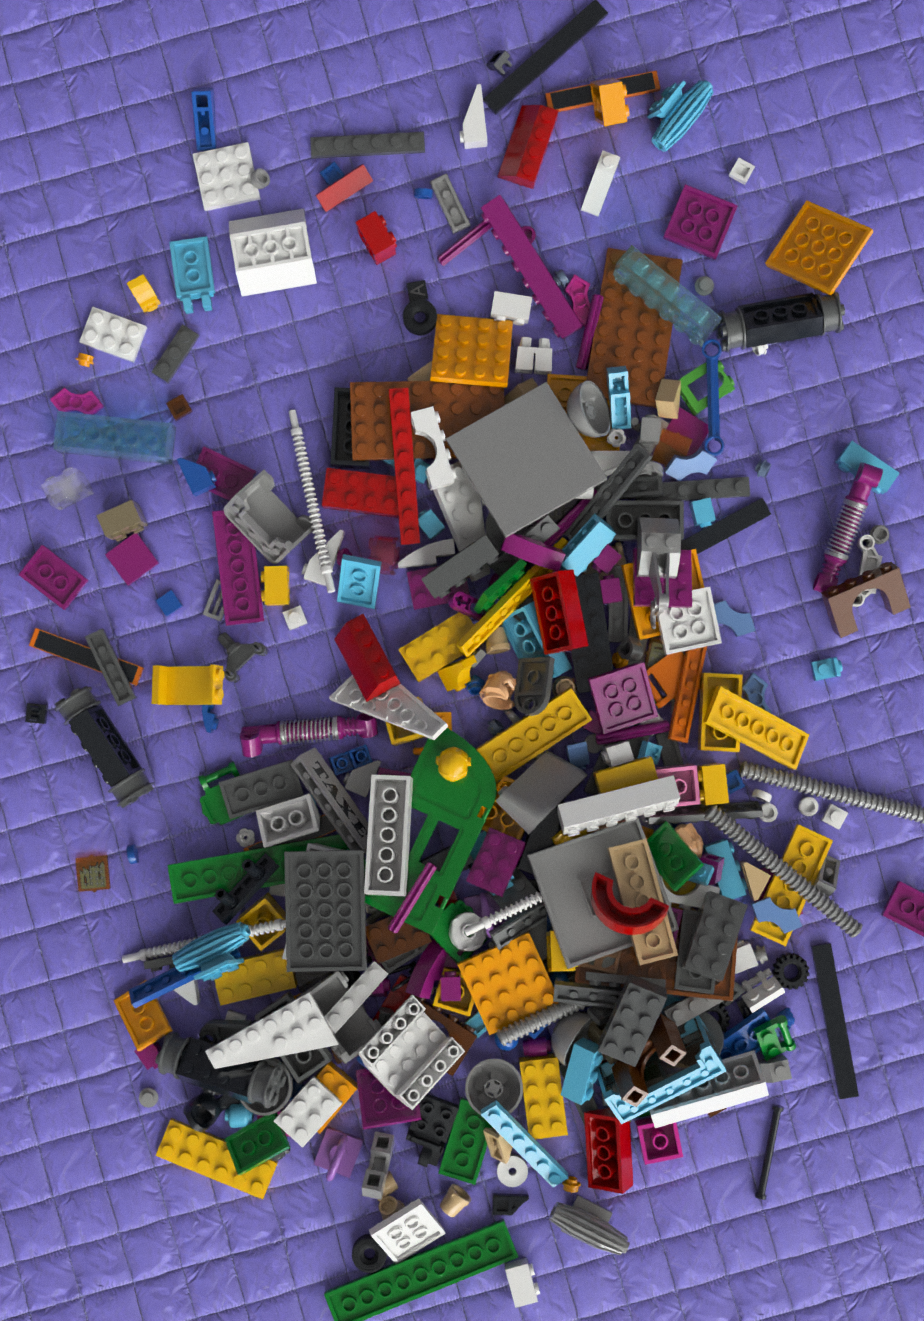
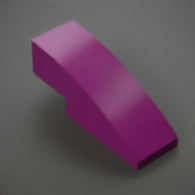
M515 533L504 538L500 548L502 551L554 571L560 570L566 555L562 549Z
M434 938L418 960L406 989L407 993L420 998L430 999L434 981H440L448 954Z

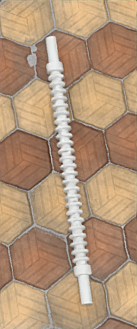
M290 410L289 417L292 426L290 432L291 436L294 437L292 440L295 442L293 445L296 447L297 462H300L298 467H301L299 472H302L300 477L303 478L301 482L304 483L302 486L305 488L303 491L306 493V503H309L307 508H310L308 513L311 514L309 518L312 519L310 521L313 524L311 528L314 529L312 533L315 534V544L318 545L316 549L319 550L317 554L320 555L318 559L321 560L319 564L322 565L320 570L325 578L327 592L332 593L335 592L331 574L333 568L332 565H329L331 561L328 560L330 558L327 555L329 551L326 550L328 546L325 544V534H322L324 529H321L323 524L320 523L322 519L319 518L321 516L318 513L320 509L317 508L319 504L316 503V493L313 492L315 488L312 487L314 483L311 482L313 478L310 477L312 473L309 472L311 468L308 467L310 463L307 462V452L304 451L306 447L303 446L305 442L302 441L304 437L301 436L303 431L299 427L296 410Z
M536 891L535 895L530 894L531 897L528 898L526 896L525 900L520 899L519 903L515 901V905L510 904V907L505 906V909H500V912L495 911L494 915L490 913L489 917H482L481 921L464 928L466 936L483 928L488 929L492 927L491 924L494 923L496 925V922H502L501 919L503 918L506 920L507 916L517 915L518 911L521 913L522 909L527 910L528 906L531 908L532 904L537 905L538 901L542 903L541 894Z
M276 919L274 922L272 920L269 923L264 922V925L263 923H259V926L257 924H254V926L249 925L251 931L249 936H259V934L263 935L265 932L268 934L270 931L273 933L275 930L277 932L282 931L286 928V920ZM188 939V941L183 940V942L178 941V943L173 942V944L168 943V945L154 946L153 949L151 947L148 949L144 948L139 952L123 955L122 961L123 963L136 960L146 961L149 958L153 959L154 957L168 956V954L172 955L193 940Z

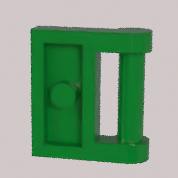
M784 1015L777 1016L753 1029L762 1056L766 1061L785 1051H793L796 1048V1043L791 1038L787 1027V1018ZM778 1027L784 1038V1041L779 1043L775 1029Z

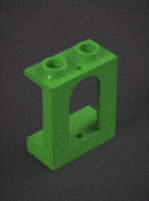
M718 360V377L723 384L719 387V399L728 393H732L735 389L733 379L725 374L723 371L724 366L720 360ZM706 362L679 379L681 380L680 396L693 416L698 415L708 407L707 396L697 401L688 387L689 384L707 373Z

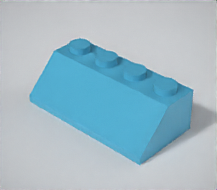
M534 601L515 610L501 624L518 659L554 658L553 678L572 668L564 652L544 654ZM517 615L521 619V621H518L513 616Z

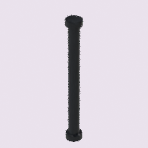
M775 1104L772 1105L773 1115L758 1191L755 1192V1197L766 1200L767 1197L765 1192L780 1115L784 1110L783 1106Z

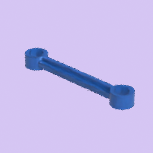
M709 339L702 345V353L706 358L708 402V438L705 441L704 447L709 455L718 456L725 448V444L720 438L718 358L722 354V347L717 340ZM712 343V345L718 348L716 355L709 356L705 348L708 344ZM712 439H715L721 445V449L718 452H712L707 447Z

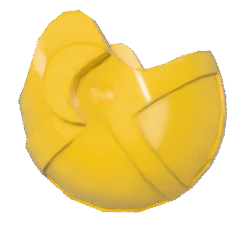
M457 747L445 749L440 753V756H436V763L439 765L438 772L450 782L458 781L467 775L468 766H471V757Z

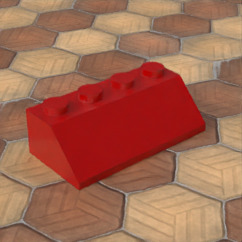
M541 104L521 106L498 173V178L534 189L559 110Z
M361 614L346 622L334 640L366 702L401 683L365 615Z
M610 1108L585 1111L588 1188L623 1194L633 1186L630 1120L621 1124Z

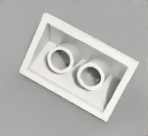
M311 794L256 811L264 848L318 832L320 828L321 816Z

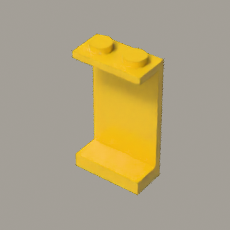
M214 664L210 666L175 667L153 665L151 704L222 705L224 697L222 690L224 679L223 666Z

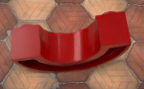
M595 872L591 887L592 907L599 920L611 930L626 935L643 934L656 928L666 917L669 905L650 897L646 904L640 907L630 908L623 906L613 895L614 880Z

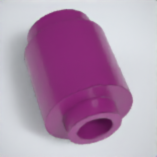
M546 1036L536 1037L535 1040L532 1037L523 1040L524 1056H529V1058L548 1056V1052H551L550 1040H546Z

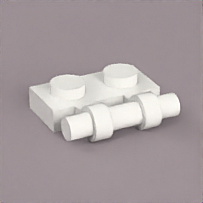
M769 968L763 972L760 970L756 973L755 977L741 982V986L745 989L744 992L747 991L741 997L752 1013L785 993L775 976L768 980L766 979L773 975ZM760 982L762 983V984H760L759 986H757V987H755L754 989H752V987H754V986L757 985L758 983H760Z

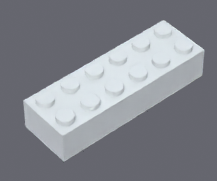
M371 775L364 894L407 896L413 778L411 776Z
M674 775L559 804L557 815L563 835L568 834V837L580 834L579 831L587 829V832L599 829L598 826L606 825V827L617 825V821L625 820L630 822L636 820L637 816H653L656 814V811H672L678 805L680 795Z
M755 1051L722 1059L726 1072L651 1109L650 1114L655 1128L769 1096ZM660 1077L645 1082L646 1087L649 1088L663 1081L664 1078Z

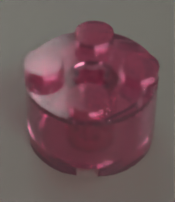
M375 535L374 538L370 537L369 549H371V557L367 559L382 562L380 574L396 575L394 568L398 569L400 559V547H397L396 542H400L399 537Z

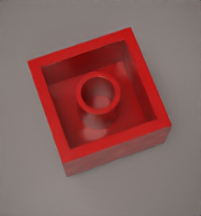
M374 211L355 222L357 232L376 265L396 255V239L391 231L388 232L387 223L382 215L378 216L377 212Z

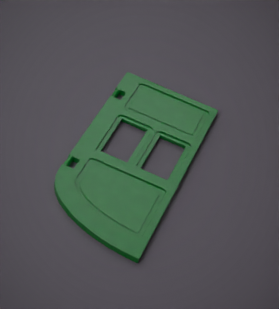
M448 728L435 740L428 738L410 775L413 778L412 808L428 816L409 854L407 895L425 867L419 861L438 821L459 829L440 872L435 870L404 921L430 935L433 934L488 814L493 807L497 794L496 781L487 762L471 744ZM450 747H457L471 757V766H468L467 775L455 782H450L443 778L438 772L439 765L436 763V756H440L442 751ZM483 806L486 809L482 818L477 817L481 807ZM365 894V903L394 917L406 897ZM441 895L444 899L440 907H437L435 905Z

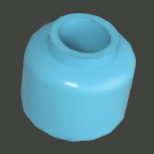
M242 1103L231 1104L229 1109L225 1110V1121H229L231 1128H244L253 1123L254 1113L247 1110Z

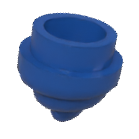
M473 675L471 681L466 683V688L471 695H479V692L485 685V681L479 676Z
M788 1007L779 1011L776 1017L780 1015L786 1016L788 1021L787 1027L790 1029L791 1025H794L795 1018Z

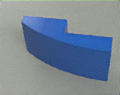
M202 705L203 722L208 733H213L218 728L219 719L217 714L210 713V710L214 709L215 705Z
M366 744L328 758L335 776L373 762Z

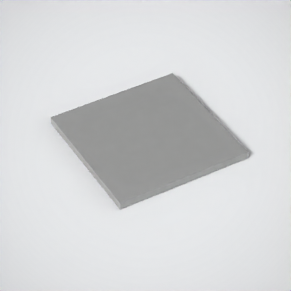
M547 382L446 438V442L505 538L607 480L606 475Z
M638 817L634 821H625L527 855L567 969L633 946L630 935L615 932L599 920L591 903V887L595 872L614 880L613 895L622 904L607 848L646 839ZM651 854L663 901L669 905L667 916L671 931L673 932L679 930Z

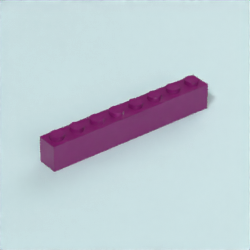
M498 195L482 206V218L486 224L490 222L494 228L491 232L496 240L500 239L504 244L501 248L506 256L510 255L514 260L511 264L516 272L521 271L524 276L522 279L527 289L531 287L534 292L532 295L537 305L541 304L544 308L542 313L547 321L551 320L554 324L552 329L556 336L566 339L583 327L582 323L503 197Z

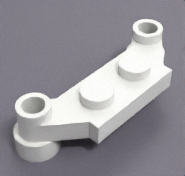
M864 535L857 542V546L862 552L858 576L862 575L864 571L878 568L882 562V556L878 555L874 548L875 540L871 535ZM871 588L861 592L856 597V603H853V607L861 606L866 597L870 594H876L877 589Z

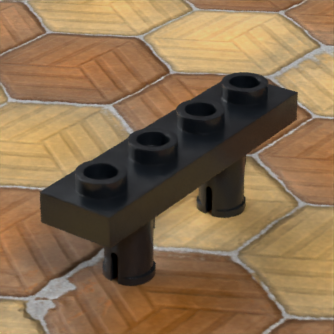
M266 853L257 863L246 859L242 863V868L247 871V874L229 893L222 888L216 891L215 897L220 903L212 912L227 925L280 866Z

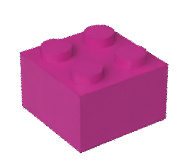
M652 1117L635 1120L642 1159L645 1165L683 1157L676 1122L655 1128Z

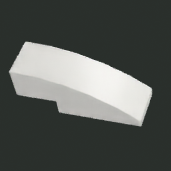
M454 539L438 541L419 548L398 563V567L410 568L437 565L436 557L455 555Z

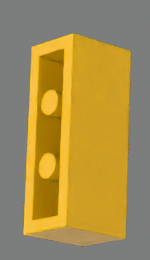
M651 756L593 772L599 794L658 779Z

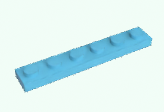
M497 1100L481 1109V1116L552 1187L568 1179V1172Z

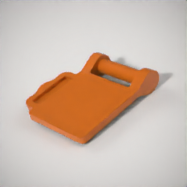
M683 652L668 654L646 670L647 675L652 674L667 695L662 698L649 679L652 694L656 701L655 705L658 709L666 705L670 700H676L684 660Z

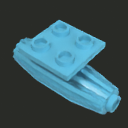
M683 80L678 84L675 82L671 87L668 86L661 93L662 98L651 105L649 108L651 112L647 115L648 119L655 116L662 118L651 139L655 147L666 152L685 135L702 114L713 95V86L710 82L706 80L698 81L683 94L681 89L686 84Z
M241 922L217 928L191 941L172 955L173 964L179 972L201 967V973L193 976L195 980L202 979L204 982L210 979H218L223 976L222 973L239 969L238 965L244 963V959H235L230 953L249 940L250 928L247 924Z

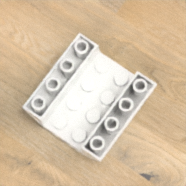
M304 208L229 221L231 247L242 297L317 284Z
M411 995L358 1052L368 1070L393 1096L411 1110L417 1106L465 1052L453 1037H447L424 1013L426 1008L414 995Z

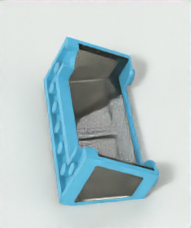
M699 1015L687 1021L684 1025L686 1032L680 1036L687 1053L675 1066L659 1059L657 1051L650 1056L644 1069V1081L649 1094L637 1107L621 1100L612 1072V1066L615 1063L610 1065L608 1062H605L598 1066V1080L604 1100L621 1124L726 1072L724 1063L708 1029Z

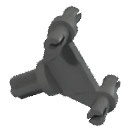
M226 632L218 637V641L227 650L228 660L224 676L230 682L236 683L240 680L237 671L255 654L266 656L265 654L268 653L265 645L262 643H235Z

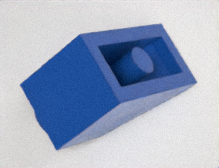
M183 458L177 459L190 490L195 497L216 488L214 482L217 479L213 470L209 471L205 466Z

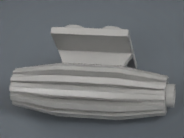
M577 1195L572 1206L560 1202L555 1203L549 1220L561 1228L562 1232L596 1249L619 1256L622 1253L625 1254L629 1248L628 1237L608 1223L613 1214L611 1211Z

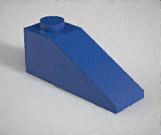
M194 88L191 94L197 151L216 149L213 88Z

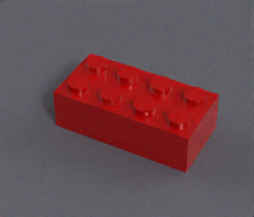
M327 468L322 507L325 509L398 518L395 476Z
M574 570L556 571L531 578L530 583L544 654H555L587 647L588 640Z

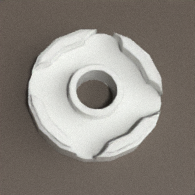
M461 913L455 916L450 923L449 938L452 944L459 950L474 951L480 948L486 939L487 933L485 928L472 933L470 937L464 934V928L481 921V917H478L475 913Z

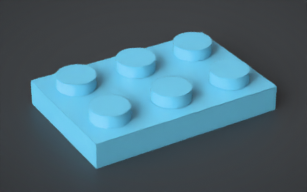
M343 554L337 602L375 609L382 562Z

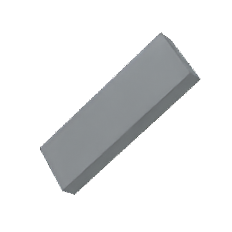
M447 173L431 180L430 185L452 233L455 234L470 227V222Z

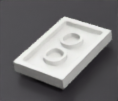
M92 307L79 342L134 363L147 327Z
M313 1076L274 1119V1122L303 1148L343 1102Z

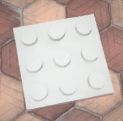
M248 142L193 154L205 211L261 199L259 189L252 184L250 179L251 173L255 170Z
M710 587L692 590L691 608H667L657 616L665 655L722 643Z
M419 1198L369 1229L372 1238L395 1264L446 1234L442 1225Z

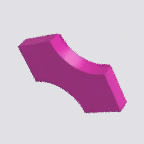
M574 274L564 292L571 298L573 311L585 327L590 309L588 299L590 283Z
M64 387L50 398L62 415L67 412L78 411L90 418L104 407L92 391L85 394H74Z

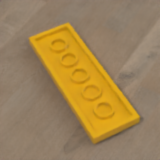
M716 686L703 719V723L793 770L797 769L809 734L721 686Z
M569 687L551 699L547 707L540 714L525 716L476 748V750L487 762L495 781L498 782L504 776L512 773L590 722L592 718L573 689Z
M796 824L781 858L783 862L788 863L787 866H792V870H797V874H802L806 881H810L811 885H814L833 840ZM775 873L763 899L770 897L772 902L779 908H795L798 917L806 902L803 899V895H798V891H793V888H790L789 884H785L784 880H780L779 876H775ZM756 916L749 930L785 947L792 934V931L785 934L782 933L780 927L773 922L764 921L759 923Z
M173 1118L169 1121L156 1153L157 1157L260 1199L264 1198L278 1161L269 1159L243 1175H238L224 1139L205 1131H195L190 1125Z

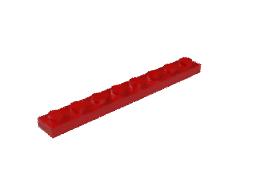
M408 387L388 389L400 544H419L420 533Z

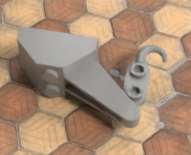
M639 517L636 577H650L655 594L654 601H651L650 624L652 629H656V616L663 613L669 606V578L675 579L678 573L681 555V531L678 519ZM660 578H663L664 593H662Z

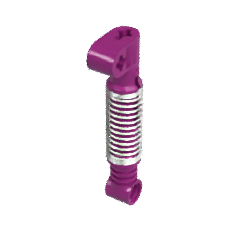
M860 463L849 495L845 496L843 501L845 506H841L843 510H840L842 514H838L840 518H837L839 522H835L837 526H834L836 530H832L834 534H831L833 538H829L831 542H828V544L832 547H826L829 549L825 550L823 555L826 563L822 564L824 568L821 567V570L823 571L819 572L816 576L813 590L823 592L830 586H837L838 578H836V575L839 576L837 572L841 571L839 567H842L847 562L849 556L845 553L850 554L848 550L852 549L850 545H853L851 542L855 541L853 537H856L854 534L858 533L856 529H860L858 525H861L859 521H862L861 517H864L862 513L866 512L872 487L876 488L878 486L883 469L867 463Z
M365 713L359 714L357 719L355 717H352V719L347 717V720L336 715L333 718L329 716L328 719L327 717H324V719L316 717L315 720L312 718L311 721L308 718L307 720L299 719L298 722L295 719L294 722L286 720L278 721L276 724L244 726L241 729L240 741L243 756L255 757L261 754L263 744L278 743L279 745H287L288 742L292 744V741L295 744L298 741L300 744L301 741L305 743V740L308 743L311 740L313 743V740L317 742L318 739L320 741L324 739L326 741V738L330 741V735H332L333 740H342L344 737H347V734L349 736H352V734L356 736L357 733L362 738H372L378 734L376 718Z

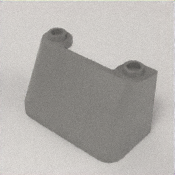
M263 470L225 505L224 514L269 562L277 564L314 529L311 528L313 524L310 523L312 519L309 516L301 515L297 518L271 491L275 486L274 479Z
M550 751L542 752L534 758L536 760L535 763L509 787L505 785L498 792L500 796L496 802L528 834L587 777V774L582 769Z
M335 971L300 994L296 999L310 991L325 1016L348 991L347 982L349 979L343 971ZM360 1006L338 1032L334 1033L339 1045L330 1046V1048L339 1060L346 1064L358 1055V1052L382 1026L377 1019L373 1021L369 1018L362 1006Z

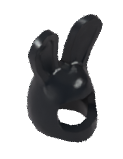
M203 1089L200 1094L192 1098L184 1106L183 1113L195 1131L203 1132L215 1123L223 1110L228 1109L232 1104H239L241 1101L226 1095H222L217 1099L214 1097L216 1092Z

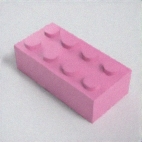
M685 764L655 768L658 779L674 775L680 795V800L676 807L701 804L697 765Z

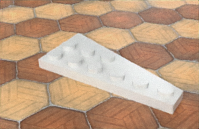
M458 461L450 465V467H454L456 472L453 485L434 489L433 491L460 552L485 534L481 497L476 493L475 487ZM487 563L482 566L481 572L475 576L469 575L472 582L490 574V567Z
M351 675L329 696L333 702L435 740L448 727L445 721L401 684L366 702L353 675Z
M309 991L210 1047L205 1052L214 1069L335 1046L339 1045V1042Z

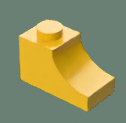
M144 274L127 282L129 289L144 312L154 311L158 308L157 305L161 304Z
M474 655L451 663L437 671L447 692L454 689L458 692L466 688L465 684L471 681L470 669L477 662Z

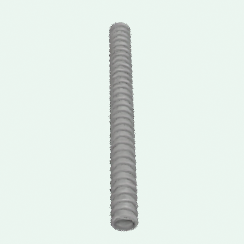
M744 761L740 767L739 775L742 778L746 776V779L751 778L754 781L757 779L758 782L763 781V783L769 782V785L775 784L777 787L780 785L781 788L786 787L789 790L792 788L793 791H804L805 794H815L816 797H827L828 800L833 799V801L839 800L840 803L844 801L845 804L850 803V805H856V807L862 806L863 809H873L875 812L879 810L880 813L885 812L887 815L891 813V816L897 815L899 818H908L910 821L914 819L915 822L920 821V823L924 824V808L920 805H911L909 802L905 804L904 801L899 802L897 799L893 801V798L887 799L885 796L882 798L881 795L876 796L873 793L870 795L869 792L864 793L862 790L858 792V789L852 790L850 787L846 789V786L841 787L838 784L835 786L834 783L829 784V782L823 783L822 780L817 781L815 778L811 780V777L806 778L803 775L800 777L799 774H788L787 771L782 772V770L776 771V768H765L764 765L760 767L759 764L753 765L752 762L748 764L747 761Z
M716 804L709 807L705 813V819H709V822H713L715 827L718 826L720 831L723 830L724 834H728L729 838H733V842L737 841L738 846H742V849H746L748 854L751 853L752 857H756L757 861H761L760 863L765 865V868H770L771 873L774 872L775 876H779L780 880H784L785 884H789L793 891H798V895H803V899H807V902L812 903L813 907H817V910L821 911L823 915L826 914V918H831V922H835V925L840 926L841 930H845V933L849 934L851 938L856 937L861 932L863 925L858 923L857 919H853V916L849 915L847 911L844 912L843 908H839L838 904H834L835 902L830 900V897H825L824 892H821L818 888L816 889V886L811 885L810 881H806L802 874H797V870H792V866H787V862H783V859L778 858L777 854H773L772 850L769 851V847H764V843H759V839H755V836L750 835L749 831H745L744 827L741 828L739 823L736 824L735 820H731V816H726L727 813L722 812L721 808H717Z
M562 1002L554 1003L552 1007L547 1006V1009H541V1012L536 1011L535 1015L532 1013L530 1017L526 1016L524 1020L519 1019V1022L515 1021L513 1025L508 1024L507 1028L504 1026L502 1030L498 1029L497 1035L501 1044L506 1046L507 1042L512 1043V1040L516 1041L518 1037L523 1038V1035L527 1036L529 1032L534 1033L535 1029L538 1031L540 1027L544 1028L546 1024L551 1025V1022L555 1023L557 1019L562 1020L563 1016L566 1018L568 1014L572 1015L574 1011L577 1013L578 1009L583 1010L585 1006H589Z

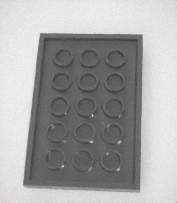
M364 850L284 852L287 972L367 970Z

